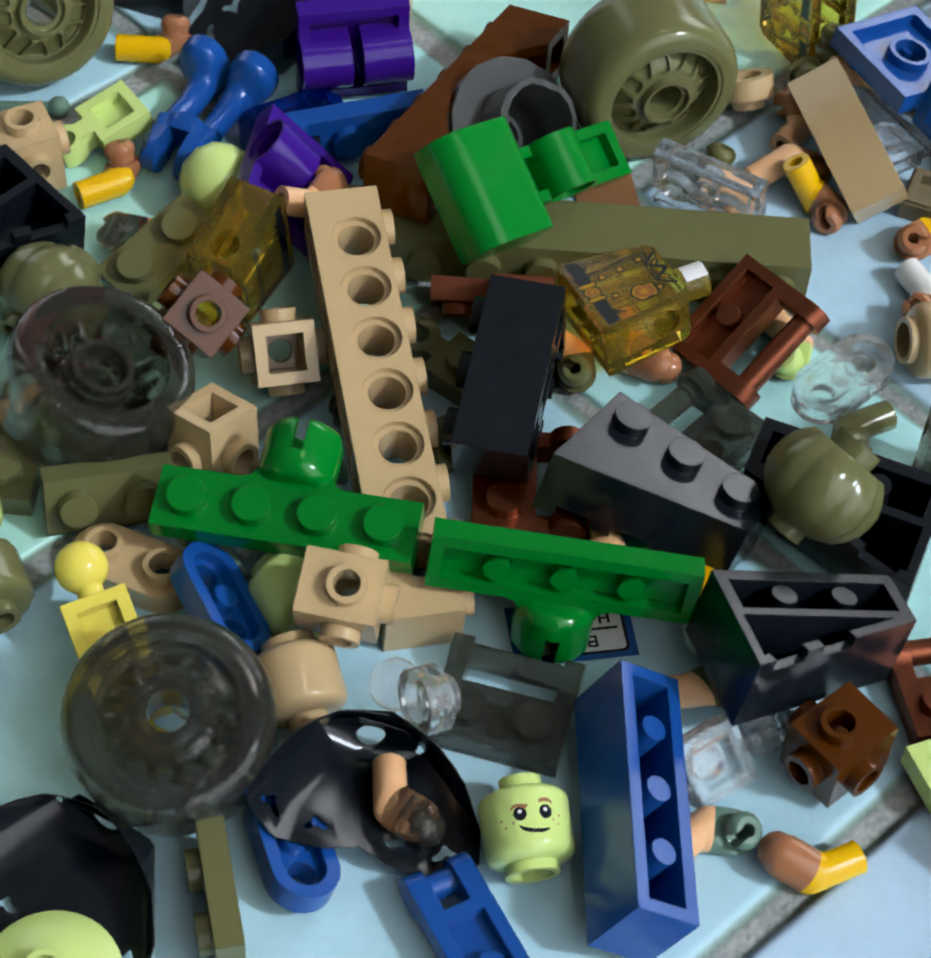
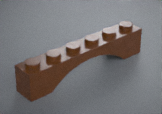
M509 5L493 22L487 23L484 31L471 45H466L461 55L448 68L442 69L437 80L424 93H419L413 104L399 119H394L387 131L373 145L367 146L363 151L358 166V175L363 180V187L377 186L381 209L391 208L393 214L425 224L431 220L438 211L413 154L430 142L450 133L449 109L457 85L475 65L499 56L527 59L549 72L556 79L559 76V64L563 46L568 38L569 20Z

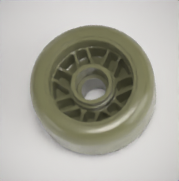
M0 0V80L18 86H41L63 80L80 70L94 57L107 36L113 17L114 0H32L29 4V0Z
M601 0L572 29L563 46L559 64L560 84L572 98L576 117L582 128L609 120L625 158H648L663 155L687 145L702 135L719 118L728 105L735 90L738 75L737 56L731 40L703 0Z

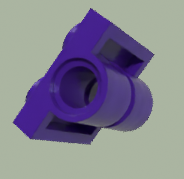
M409 0L295 1L296 88L299 101L407 91L408 81L413 80L415 75L414 47L409 28Z

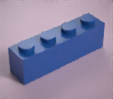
M620 660L574 700L587 946L627 958H657L700 926L679 687L677 679Z

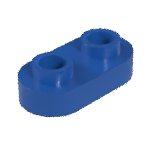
M200 541L190 543L170 567L171 583L209 654L215 659L231 666H246L262 652V644L271 638L270 627L250 594L248 584L233 558L217 545Z
M261 795V799L269 803L275 816L279 817L275 796L266 797ZM247 802L243 813L244 826L264 887L270 898L282 908L295 913H311L324 907L330 900L341 875L340 863L335 849L312 847L274 838L260 823ZM316 816L310 822L303 824L306 828L317 825L328 830L326 824ZM292 878L300 879V880L303 881L305 884L298 883L297 881L293 880Z

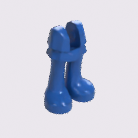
M201 34L190 36L180 49L178 65L186 80L185 87L177 100L165 112H160L157 115L150 131L144 135L139 154L141 167L154 173L161 172L176 147H180L173 165L174 179L178 180L182 163L196 148L213 141L221 142L225 134L248 111L261 106L277 89L279 83L278 71L266 56L257 51L244 50L237 54L230 67L224 49L216 40ZM223 92L218 103L205 120H200L198 116L214 98Z

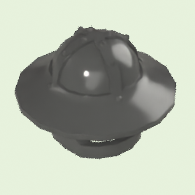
M499 56L475 65L457 85L449 109L450 132L505 116L519 148L566 127L572 126L574 130H578L572 98L549 72L523 58Z

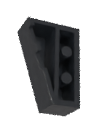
M711 570L685 631L731 726H736L798 707L808 700L818 701L824 699L848 681L856 688L886 680L917 620L890 575Z

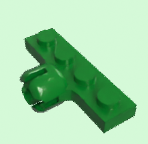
M298 417L283 418L268 428L259 466L252 474L235 475L163 464L148 519V526L152 535L276 554H288L302 558L305 556L307 545L338 551L341 544H357L377 551L379 553L378 559L389 560L390 571L413 574L425 518L424 503L348 492L336 487L344 453L342 449L343 444L338 432L324 423L310 419L305 440L295 437L299 422Z
M435 517L424 585L501 596L513 600L515 607L510 631L512 642L524 656L537 663L541 662L545 642L557 643L553 665H562L573 661L586 651L594 619L600 614L614 613L688 624L699 600L704 583L705 558Z

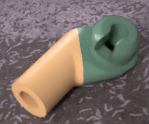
M705 805L697 808L690 814L694 858L700 852L731 856L743 855L757 847L761 841L763 834L762 825L759 819L750 812Z

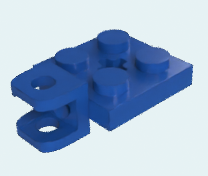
M915 5L836 27L829 45L896 114L917 109L912 122L931 140V20Z

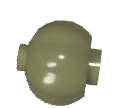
M37 241L19 246L9 255L0 269V311L4 317L0 321V328L13 343L24 348L30 343L35 344L40 337L56 343L58 339L76 335L84 336L91 333L94 327L100 323L106 304V291L100 281L102 279L100 266L89 253L73 244L65 246L49 241Z
M816 426L795 430L785 435L772 448L766 458L763 469V487L772 504L771 506L775 509L767 520L796 545L805 536L810 540L830 545L844 544L850 540L860 538L878 520L883 507L884 484L870 473L881 460L842 426L830 438Z

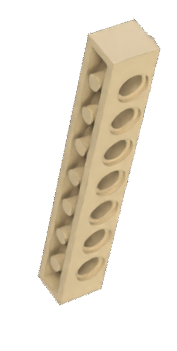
M376 185L304 193V235L321 325L326 336L328 362L353 492L424 503L425 518L414 568L426 569L435 517L447 519L444 502L450 501V481L446 464H435L432 448L439 446L438 424L435 411L433 409L424 410L421 395L427 394V373L423 357L413 358L410 344L416 343V322L412 306L402 307L400 294L406 291L403 260L401 257L392 258L389 245L395 244L393 213L391 208L381 209ZM368 354H380V355H383V356H378V357H376V356H370V355H368ZM380 405H389V406H392V407H395V408H393V409H382V408H379V407H377V406H380ZM401 458L407 462L398 464L389 462L386 459ZM390 571V583L400 585V595L393 625L381 624L380 626L383 652L462 641L465 616L474 615L475 613L474 592L424 585L425 577Z

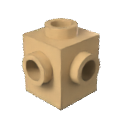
M41 100L0 111V146L7 144L56 190L67 187L63 155L70 153L71 148L62 121L56 120L52 122Z
M296 306L259 310L260 321L246 323L247 337H242L237 343L241 375L252 374L253 384L258 388L268 387L270 397L305 393V383L321 381L319 366L328 364L324 329H315L313 318L307 316L297 317ZM278 338L286 339L291 348L289 356L283 361H274L268 351L271 342Z
M210 383L165 408L168 451L171 453L174 466L235 475L252 474L259 466V431L256 405L214 383Z
M341 544L338 551L307 545L292 607L296 628L318 632L319 640L342 648H358L360 641L377 644L381 624L392 626L394 623L400 595V585L390 583L389 560L378 559L379 553L377 551L357 544Z

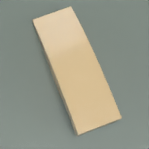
M837 57L787 83L858 224L909 198L893 163Z

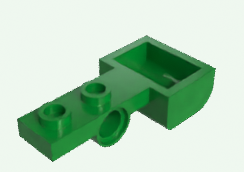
M500 116L450 132L430 142L413 154L462 266L528 243L553 228V223L545 205L619 181L632 173L609 120L578 130H574L572 126L566 127L519 148L505 116Z

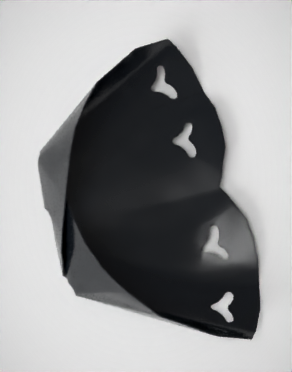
M207 0L203 12L190 26L189 34L206 35L208 27L214 25V40L224 49L230 65L238 53L244 50L257 51L273 63L278 71V75H283L296 64L295 1L305 0H240L237 6V13L223 11L222 9L224 6L232 5L233 0Z
M340 709L317 718L294 731L259 768L246 793L248 805L260 823L277 839L327 849L358 847L389 866L410 873L421 871L425 876L443 868V861L449 858V856L437 862L432 861V857L436 856L444 845L457 854L463 851L467 852L476 867L480 863V828L464 781L439 745L423 731L393 711ZM330 719L328 724L324 726L320 724V720ZM362 726H374L382 729L385 732V737L377 744L366 745L357 738L356 733ZM418 746L423 748L424 752L422 754H416ZM384 753L398 754L405 759L407 786L413 792L409 808L398 823L389 831L377 822L373 813L372 761ZM261 795L266 797L275 796L279 817L275 816L271 805L261 799ZM316 816L324 824L330 826L332 830H325L317 825L306 828L303 824L310 822ZM402 838L405 846L412 854H407L401 847H390L385 842Z
M43 793L20 798L1 805L0 901L10 896L11 903L17 909V912L11 914L3 906H0V933L17 920L34 913L51 910L70 911L89 917L106 929L116 942L122 957L131 950L133 958H151L155 946V846L151 840L80 794L69 798L62 795ZM56 796L62 797L63 802L58 801ZM94 814L113 823L116 829H109L102 825Z

